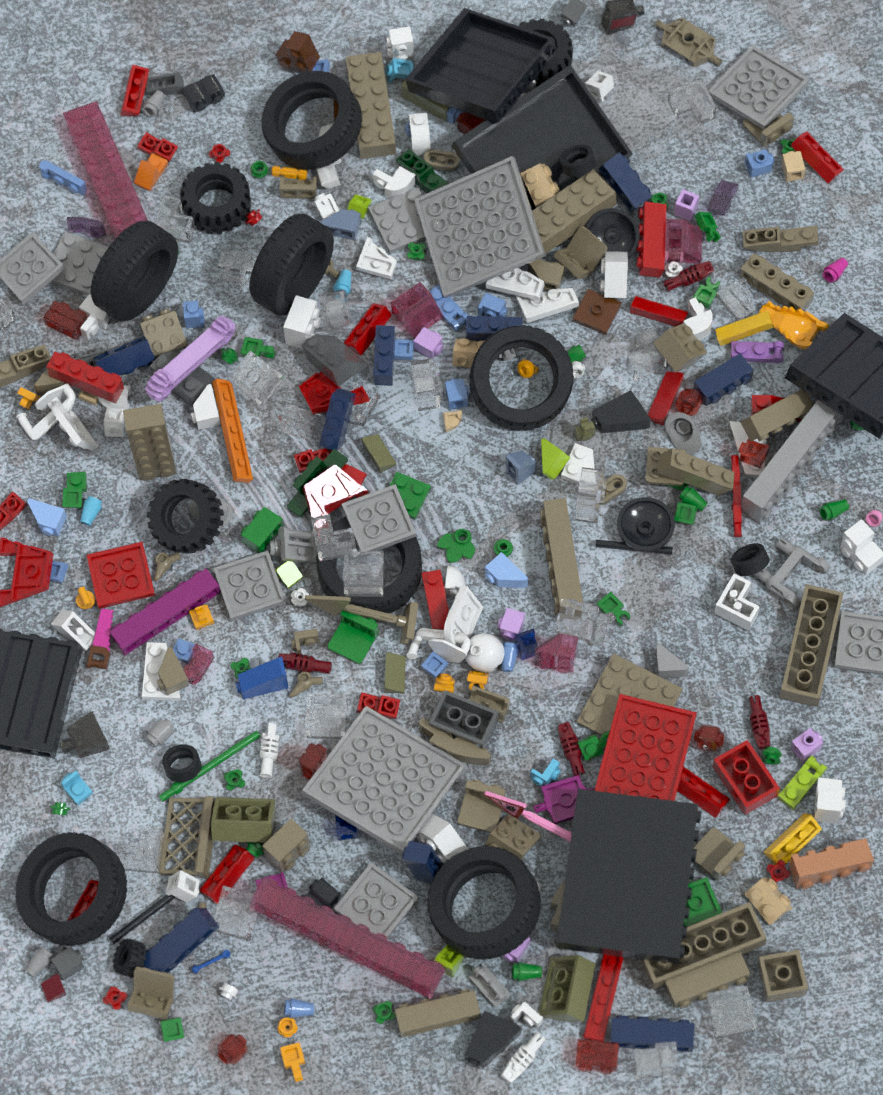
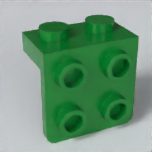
M342 610L340 614L341 623L331 638L328 649L357 664H361L379 634L378 624L372 618H364Z

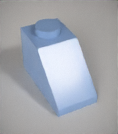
M29 498L30 510L41 532L47 536H59L67 518L65 510Z
M502 552L485 566V578L497 587L526 588L528 586V577Z

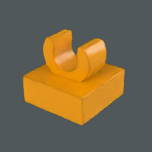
M20 387L17 393L23 396L19 405L27 409L31 408L33 401L37 402L41 398V396Z
M207 604L189 611L196 630L214 624Z
M470 670L467 681L471 682L469 690H472L474 684H479L480 688L484 689V684H487L489 679V673Z

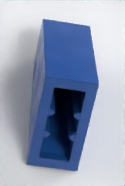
M282 657L238 674L239 682H235L238 694L242 693L243 699L289 689Z

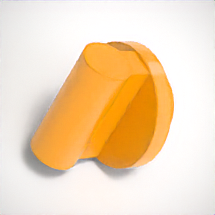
M522 359L517 365L518 373L524 378L532 377L540 369L526 359Z
M80 587L76 603L81 609H90L95 604V596L92 592L86 591L85 587Z
M443 673L436 677L434 691L444 692L446 690L454 693L455 679L452 678V675Z

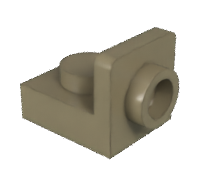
M317 629L294 632L295 639H291L293 651L297 650V654H301L300 645L313 646L319 643Z

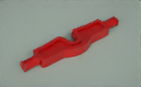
M732 455L731 471L734 472V483L731 491L733 494L734 537H742L739 456Z

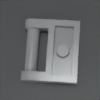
M280 527L278 536L281 541L282 560L316 564L318 550L316 531L309 530L304 532ZM289 537L306 539L308 543L290 541Z

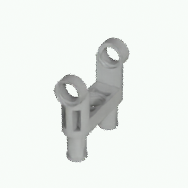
M782 537L775 547L787 554L789 558L776 573L772 574L764 568L754 574V576L766 583V587L781 597L783 603L788 608L796 610L801 602L794 592L783 585L801 562L815 572L826 574L831 566L824 558H816L801 546H794Z

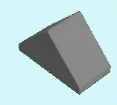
M658 643L656 645L658 676L661 678L686 677L689 667Z

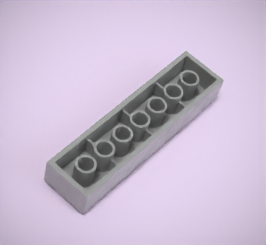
M817 400L743 495L741 512L758 524L763 519L767 520L772 512L771 508L781 502L782 494L791 489L794 483L792 481L795 477L799 478L802 475L803 467L806 463L810 464L816 450L822 449L826 442V437L833 435L836 430V424L838 422L842 423L845 417Z

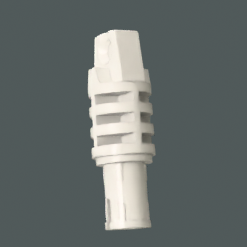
M272 723L268 724L267 733H262L259 755L262 760L260 777L272 778L273 762L276 761L280 735H275L276 724Z
M535 1032L528 1043L520 1046L508 1061L501 1074L508 1083H512L535 1059V1052L546 1041L544 1036L540 1037V1033Z

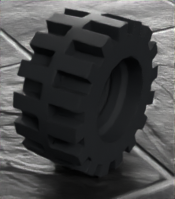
M128 938L123 939L114 953V971L124 976L134 977L135 968L144 967V960H146V947L143 945L144 943Z

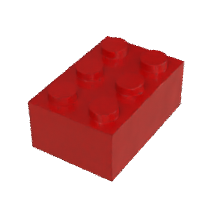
M748 740L714 759L713 769L744 815L779 795L780 787Z

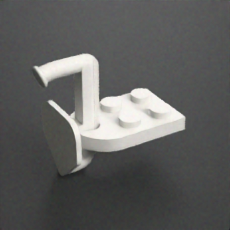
M69 384L48 391L36 402L35 406L37 409L50 413L34 427L27 420L26 413H20L16 416L32 440H38L59 421L60 428L68 433L70 436L69 440L74 446L92 451L98 447V444L80 419L71 410L75 402V393Z
M460 586L453 605L448 612L444 630L419 629L406 654L407 658L416 659L418 657L417 651L422 640L429 641L428 644L432 650L448 662L460 663L467 656L471 646L470 637L483 609V606L468 586Z

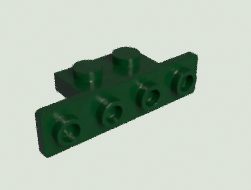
M333 449L324 461L316 456L314 460L308 463L306 470L295 479L292 486L298 492L287 504V508L298 517H302L308 510L303 485L332 465L342 469L348 462V458L336 449Z

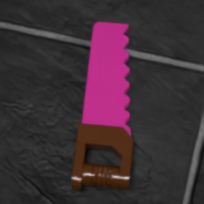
M101 609L93 645H91L87 661V668L96 667L106 670L108 668L111 656L109 641L111 640L110 630L113 623L111 619L113 618L114 610ZM94 654L104 656V661L94 660Z

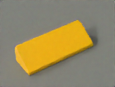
M767 310L717 328L715 331L720 346H723L732 341H737L774 327Z
M804 813L763 853L774 864L778 860H784L786 864L790 860L791 855L797 854L822 828L811 814Z

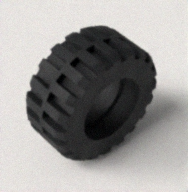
M541 18L539 20L530 19L527 23L525 21L519 23L520 27L554 38L556 53L536 76L535 87H538L568 66H572V40L569 38L568 32L566 30L563 31V27L560 24L555 25L554 21L549 20L548 22Z
M214 162V164L206 163L203 167L198 166L194 168L195 171H191L187 175V179L183 180L182 188L180 189L182 208L189 223L193 227L196 226L197 230L201 232L206 230V233L213 234V232L223 234L222 231L227 230V232L233 230V227H239L242 224L241 220H246V215L251 209L250 189L244 174L239 172V169L236 167L231 168L230 164L227 163L221 165L220 162ZM221 189L232 194L231 199L227 203L218 207L206 206L200 202L201 197L211 190Z
M188 479L172 480L169 482V485H162L160 487L161 491L154 493L153 497L155 499L150 501L148 505L151 507L150 512L147 511V517L150 518V522L147 524L149 529H153L151 532L153 538L158 539V543L161 546H165L166 549L180 553H196L197 550L202 551L206 549L205 545L213 544L215 542L213 537L219 536L220 531H218L219 526L223 527L224 522L221 520L224 511L219 508L222 503L220 499L216 498L217 494L205 484ZM189 498L194 500L198 506L199 519L193 530L186 534H180L172 524V513L180 501Z

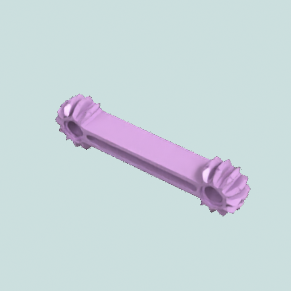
M219 316L203 334L163 369L154 372L145 387L146 394L156 401H163L164 398H167L173 388L218 348L227 345L236 330L235 323L225 316Z

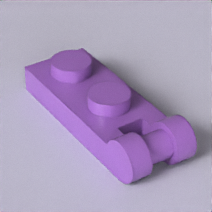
M732 341L731 358L741 353L747 362L781 363L784 361V355L782 354L784 343L781 341L773 343Z

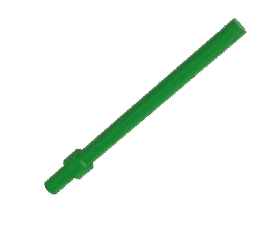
M257 730L203 765L199 774L192 780L174 782L170 785L169 789L158 795L159 799L164 802L174 794L178 795L183 791V788L260 738V734Z

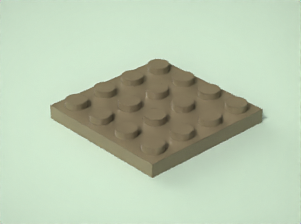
M613 653L576 722L602 735L604 732H610L620 694L674 707L683 688Z

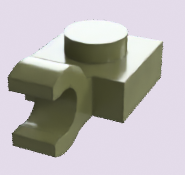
M588 417L580 419V426L575 427L574 436L577 442L581 440L587 441L595 436V426L593 421L588 423Z

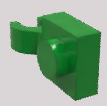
M245 337L240 354L242 357L259 359L260 355L274 359L275 351H273V346L264 345L261 339Z

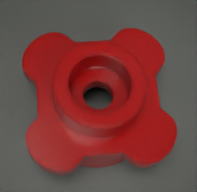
M222 144L214 145L212 151H209V157L214 158L216 162L220 163L223 162L224 158L230 156V150L226 149Z
M254 209L246 215L245 223H249L251 226L258 223L262 218L259 212L260 209L256 211Z
M778 860L777 863L767 866L771 879L776 883L790 876V871L786 869L784 860Z
M112 986L103 998V1002L106 1005H111L114 1010H119L123 1000L127 999V994Z

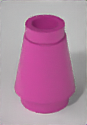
M841 257L826 266L822 273L824 279L829 283L838 281L848 266L847 260Z

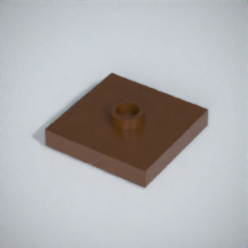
M587 289L573 317V322L607 335L622 302L612 298H604V295Z

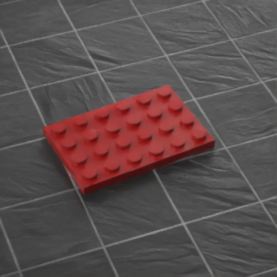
M620 694L594 791L675 801L697 712Z

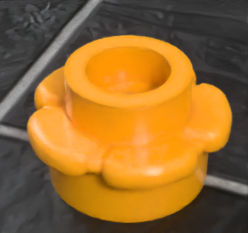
M293 1018L281 1019L277 1027L279 1034L287 1038L295 1034L298 1029Z

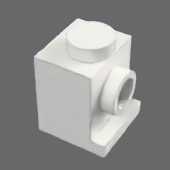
M597 71L585 83L595 100L603 102V97L614 87L612 75Z
M180 870L168 878L166 895H173L185 902H189L198 896L200 880Z

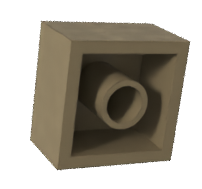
M685 323L668 329L653 343L675 372L693 366L707 353L703 343L694 336L692 329Z
M291 818L263 845L265 858L280 873H284L285 871H290L295 866V861L300 856L304 857L310 851L311 846L308 834Z
M799 950L759 957L757 965L766 1002L806 996L808 986Z

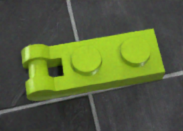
M812 755L778 795V799L792 810L795 809L816 784L818 777L821 778L828 768L824 764H819ZM811 767L816 771L814 775L808 771Z

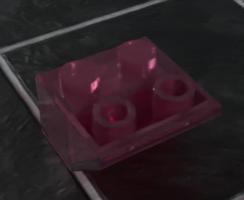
M666 219L665 262L701 263V229L685 219Z
M421 282L391 302L392 314L414 338L417 337L423 327L428 329L444 318L432 294Z
M559 633L539 645L535 650V666L544 670L551 668L561 673H573L578 653L579 637Z

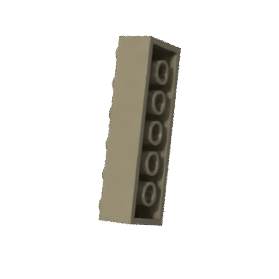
M381 52L346 56L349 86L362 110V127L357 138L360 159L396 155L395 137Z
M594 169L532 211L545 254L574 235L579 227L586 226L594 214L617 205L616 192Z
M162 404L123 410L126 432L139 480L148 481L155 477H170L173 474H177Z
M566 498L543 501V508H540V525L543 528L542 536L543 543L546 546L545 556L549 566L548 575L552 584L551 593L555 603V615H559L560 622L583 619V598Z
M805 584L779 698L818 707L843 592Z
M749 902L687 927L686 939L682 938L681 945L685 946L684 958H679V964L640 959V962L652 989L655 990L665 986V981L735 953L741 952V954H745L765 946L767 938Z

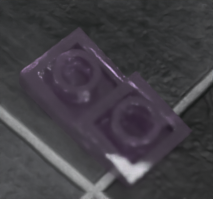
M721 180L713 193L707 211L718 215H725L731 206L732 198L738 191L739 184Z
M67 217L69 233L87 231L88 237L106 235L104 223L86 217Z

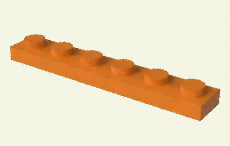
M215 379L212 385L233 481L250 483L253 480L232 381Z

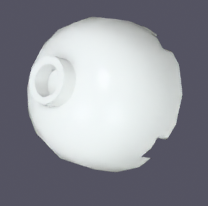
M486 633L477 634L470 638L471 646L465 657L468 665L474 670L483 673L496 670L495 668L503 662L505 654L504 646L494 635Z

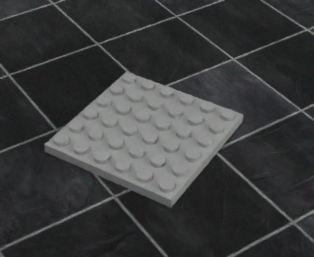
M513 156L414 199L445 298H449L546 256L516 159Z
M365 706L303 788L302 795L402 854L408 842L416 838L465 770L466 765Z

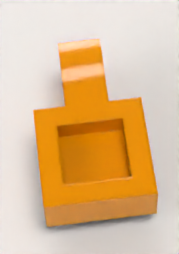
M300 1042L281 1047L280 1050L285 1069L292 1068L295 1082L302 1081L300 1065L305 1064Z

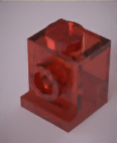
M748 438L746 443L742 442L738 451V453H741L740 461L761 469L768 455L769 445H763L754 440L750 442Z

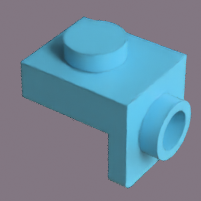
M552 759L543 774L532 769L530 771L532 782L538 786H545L550 784L552 780L555 781L561 772L559 770L560 762Z

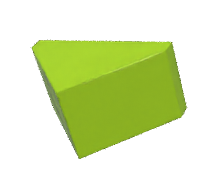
M543 438L541 439L543 474L553 480L571 457Z
M446 945L435 957V969L453 978L465 956L455 952Z

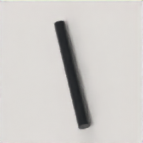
M596 539V547L639 551L629 547L624 542ZM663 546L654 551L640 552L672 555L673 547Z
M165 895L109 938L113 944L117 943L176 897Z

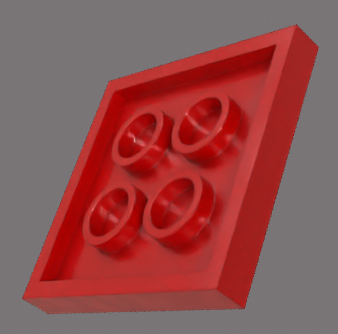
M143 541L86 555L99 609L155 596Z

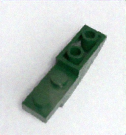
M410 149L395 159L400 167L415 174L416 184L426 194L450 184L435 173L430 164Z

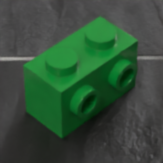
M263 507L261 511L255 513L253 521L242 529V543L257 553L263 552L269 545V541H272L278 534L279 528L284 527L283 519L266 507Z

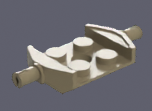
M677 18L668 24L663 23L659 19L655 22L654 26L664 32L661 47L664 48L666 45L693 62L692 67L695 68L708 61L718 66L722 64L723 60L714 55L716 38L686 19ZM692 37L694 40L687 42L684 38Z

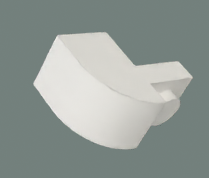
M427 113L409 114L412 152L418 156H424L428 150H431Z
M399 167L392 177L378 169L373 173L375 186L379 189H384L385 197L388 199L412 190L416 184L415 174L402 167Z
M89 294L79 306L81 316L87 319L80 327L82 337L87 340L98 332L99 327L106 330L109 323L108 314L94 305L91 294Z
M695 297L690 299L688 304V310L692 317L684 320L683 323L692 329L694 336L700 341L711 330L712 312L711 310L705 312L702 303H698Z

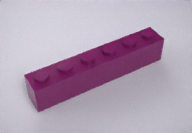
M207 568L203 571H197L192 578L182 581L171 592H165L157 601L148 603L139 613H133L125 622L116 624L110 631L113 641L124 656H126L188 615L190 610L205 604L220 594L219 584Z

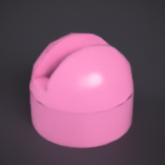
M872 510L866 516V522L873 527L878 526L882 521V513L878 510Z

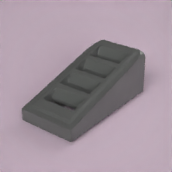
M179 72L147 78L145 94L153 95L156 91H161L164 95L183 93L184 79Z

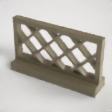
M205 796V798H169L160 875H173L182 868L183 870L181 871L191 876H199L204 879L209 878L213 849L211 819L215 804L213 796ZM174 803L183 804L185 808L176 815L173 812ZM196 804H203L202 811L195 816L190 809ZM189 811L193 818L184 824L179 818ZM178 820L183 827L174 834L171 831V825ZM195 821H198L200 829L192 834L188 827ZM187 830L191 837L182 844L177 837ZM176 839L180 846L171 853L168 846ZM195 840L198 843L197 848L190 853L185 847ZM184 849L189 855L179 862L174 856ZM172 858L178 863L172 870H165L166 863ZM190 859H193L195 861L194 870H185L183 865Z

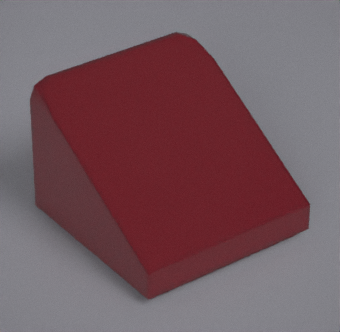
M59 974L41 983L48 1003L67 995Z

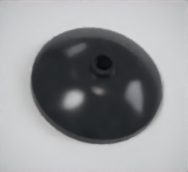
M603 209L594 214L586 225V228L607 246L606 252H627L629 258L638 246L640 237L638 225L629 213L621 209ZM615 232L616 237L610 238L609 233Z
M642 497L628 502L618 515L617 530L621 539L629 547L639 551H654L663 547L669 542L674 533L675 521L671 510L663 502L654 498ZM643 528H647L648 531L645 532V531H643L642 529H643Z

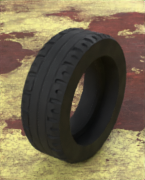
M307 71L288 78L272 92L262 113V133L273 152L285 164L302 170L319 169L338 161L352 148L361 131L362 110L357 98L343 79L329 72ZM318 98H329L338 103L337 118L325 134L315 140L303 143L292 142L286 138L285 129L287 122L294 111L301 105Z
M304 213L292 215L284 220L267 239L254 263L249 281V291L252 299L276 315H288L295 296L308 299L322 280L331 260L334 237L330 228Z
M139 221L126 228L108 247L94 272L90 288L94 305L117 321L132 320L146 311L161 294L176 266L178 244L175 237L152 221Z
M515 325L503 328L495 334L493 333L479 347L470 370V391L478 409L492 423H497L498 426L505 429L509 428L513 431L534 430V428H540L546 425V423H550L565 407L573 387V365L570 362L571 359L568 352L564 350L565 347L550 333H545V330L537 327L533 328L532 326L522 325L520 327ZM525 347L535 350L543 355L551 366L553 372L552 390L541 404L533 408L514 409L506 406L499 401L491 389L489 380L491 366L500 354L511 348Z
M346 516L335 522L322 537V542H320L317 550L316 564L320 586L326 596L350 597L351 601L348 605H356L384 613H393L395 610L400 609L401 606H404L417 591L422 577V557L416 537L394 544L402 557L401 573L393 583L375 591H361L351 588L338 575L337 559L340 552L347 545L356 541Z
M68 832L48 838L28 855L18 874L15 898L22 920L33 932L58 945L79 946L94 941L111 928L120 916L125 904L127 876L123 863L112 849L90 835ZM77 857L88 858L97 866L99 874L98 890L93 902L85 912L72 920L59 922L52 919L47 914L44 904L45 889L51 875L60 865L70 859Z
M477 846L463 850L446 861L438 870L436 876H434L433 882H431L427 898L431 923L443 941L452 950L468 958L485 960L498 958L512 952L527 940L538 922L541 909V894L538 884L525 863L506 849L494 846ZM498 873L507 876L513 882L517 892L516 902L509 916L495 928L484 932H468L459 927L452 915L453 902L459 890L468 881L479 875Z

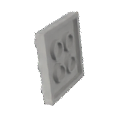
M418 187L368 207V211L390 254L407 248L411 242L417 244L426 240L414 199L422 196Z
M33 232L0 259V279L23 304L66 269Z
M65 232L54 255L66 269L50 283L88 296L94 272L108 247Z
M396 484L342 503L343 511L362 556L416 537L415 529Z
M268 550L213 568L231 621L286 604Z
M841 611L835 668L883 675V617Z
M371 862L335 906L334 911L382 946L417 903L419 897Z

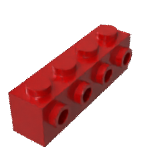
M644 202L643 207L639 208L638 211L640 240L637 246L639 257H637L636 268H639V275L660 278L665 268L666 204Z
M55 351L46 366L49 377L115 404L124 390L123 381L119 375L107 373L98 366H90L85 361L73 359L63 352L58 353Z

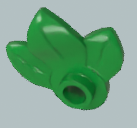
M458 529L454 534L447 533L437 543V547L447 550L446 555L449 563L458 562L463 556L471 559L475 553V546L471 542V533L466 529ZM460 537L466 538L464 541L459 540Z

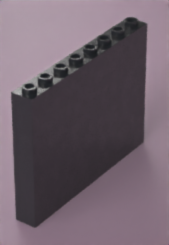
M571 65L519 98L498 124L486 120L454 141L451 146L470 174L511 156L516 159L520 175L539 163L545 164V166L550 168L552 173L550 177L557 184L559 192L582 177H570L564 174L559 159L566 149L582 144L591 147L596 159V165L593 169L600 177L603 175L598 168L620 152L629 162V158L633 155ZM578 159V160H576V161H574V162H572V163L579 162V161H581V160H583V159ZM522 178L523 185L529 200V204L531 210L533 211L537 208V206H535L533 199L528 191V188Z
M578 789L557 935V948L679 964V958H684L685 946L681 945L682 938L686 939L687 926H683L684 919L689 918L690 907H686L687 899L691 900L692 888L688 887L689 880H693L695 869L691 868V861H696L697 849H693V844L698 842L699 830H695L696 823H700L702 812L698 811V804Z

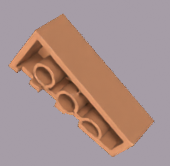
M866 838L842 843L838 849L835 846H829L821 850L820 853L811 850L807 851L802 857H799L798 853L791 855L788 868L796 889H808L813 887L815 883L821 882V884L832 881V878L835 877L845 878L850 876L852 872H865L871 869L874 858Z

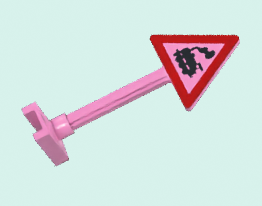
M485 791L484 795L511 816L518 819L522 815L532 823L571 842V832L532 812L524 810L527 806L525 803Z

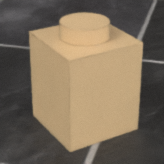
M790 151L783 154L781 164L786 182L804 179L805 166L801 151Z

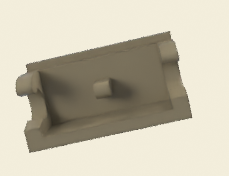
M280 176V198L315 199L317 196V176H313V180H285L284 176Z
M473 686L469 700L499 711L498 722L503 724L510 707V699Z

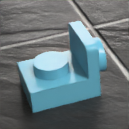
M393 58L385 67L387 81L392 82L395 77L406 79L413 70V62Z
M77 771L68 773L61 782L63 789L77 806L93 794Z

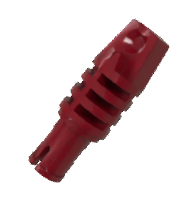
M710 261L696 264L680 271L678 276L663 281L664 287H667V292L680 286L687 287L712 274L714 268Z
M279 653L278 657H282L286 669L313 673V671L331 673L332 662L316 660L314 656Z
M754 695L755 701L753 696L748 698L751 709L749 718L752 733L759 749L771 747L767 713L762 708L761 696Z
M569 722L559 724V738L565 759L570 762L573 776H577L579 773L583 775L585 770L580 758L582 751L578 744L577 735Z

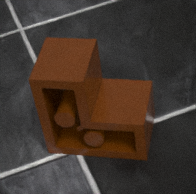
M297 31L293 32L289 40L285 39L275 55L282 68H289L298 72L312 71L320 58L310 35Z

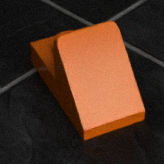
M153 153L147 161L141 160L134 184L150 192L167 167L168 160Z

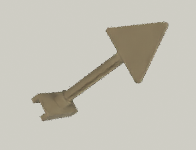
M305 595L306 601L334 616L344 610L352 614L402 627L401 644L408 645L409 640L414 639L418 603L410 602L404 608V616L398 614L396 616L356 605H348L351 601L350 597Z

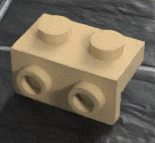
M539 163L521 173L535 206H540L559 192L557 184L550 177L552 175L551 170L545 164Z
M465 338L456 339L453 349L452 366L471 368L475 354L485 341H472Z
M761 878L745 895L766 922L772 925L793 908L790 905V899L786 895L781 894L777 889V883L773 879Z

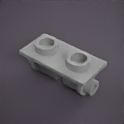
M485 964L482 967L478 966L474 970L475 973L469 977L495 1008L511 996L510 992Z

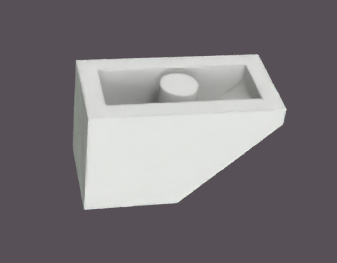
M208 384L193 404L194 412L191 413L193 424L197 423L199 430L221 425L212 385Z
M62 609L51 623L62 636L68 640L76 641L85 651L93 644L95 632L73 611Z

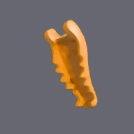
M771 301L764 304L759 313L768 310L773 327L791 344L803 350H806L813 343L819 331L825 332L829 328L827 323L820 321L808 311H803L802 309L795 310L793 307L776 306Z

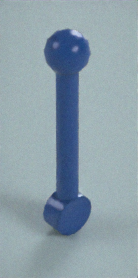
M224 950L221 955L198 966L194 965L191 971L198 973L199 969L222 958H229L231 955L230 951Z

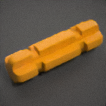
M273 166L272 176L279 177L282 175L284 178L296 179L298 177L300 180H306L307 170Z

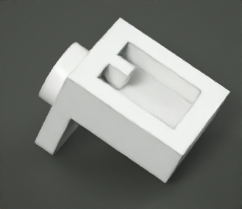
M322 193L316 196V201L312 203L313 207L316 206L322 220L339 211L331 193L328 195Z
M125 408L106 409L104 418L106 437L124 436L123 410Z
M526 1002L521 1006L518 1004L511 1012V1021L513 1023H516L522 1015L524 1016L523 1020L531 1027L534 1025L538 1029L543 1023V1017Z

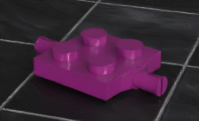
M579 775L541 786L544 803L533 805L534 812L536 814L547 810L554 824L572 820L575 815L578 789L594 791L595 787L586 789Z

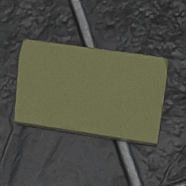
M378 434L361 439L363 447L380 473L397 465Z
M386 652L385 693L405 694L406 656Z

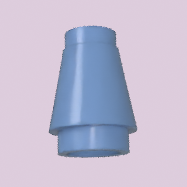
M505 642L502 643L505 654L501 663V671L513 672L519 653L518 645Z
M294 998L285 1000L284 1016L296 1018L314 1015V1003Z

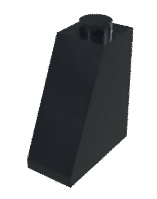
M630 390L593 410L591 422L593 421L595 429L598 428L601 433L648 429L650 428L651 418Z
M484 1011L465 1053L467 1064L475 1068L479 1066L486 1067L521 1035L522 1026Z

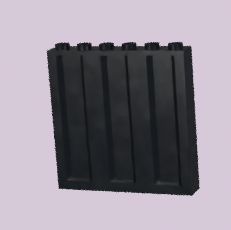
M463 8L406 77L405 81L408 92L498 124L506 116L510 108L516 104L518 98L526 91L530 83L535 80L550 58L555 55L556 46L554 38Z
M843 313L790 364L785 379L881 439L883 436V337L846 313Z
M0 629V750L55 759L82 654L81 646L76 641L67 640L66 642L60 641L55 637L42 638L37 634L24 635L18 631L6 632Z

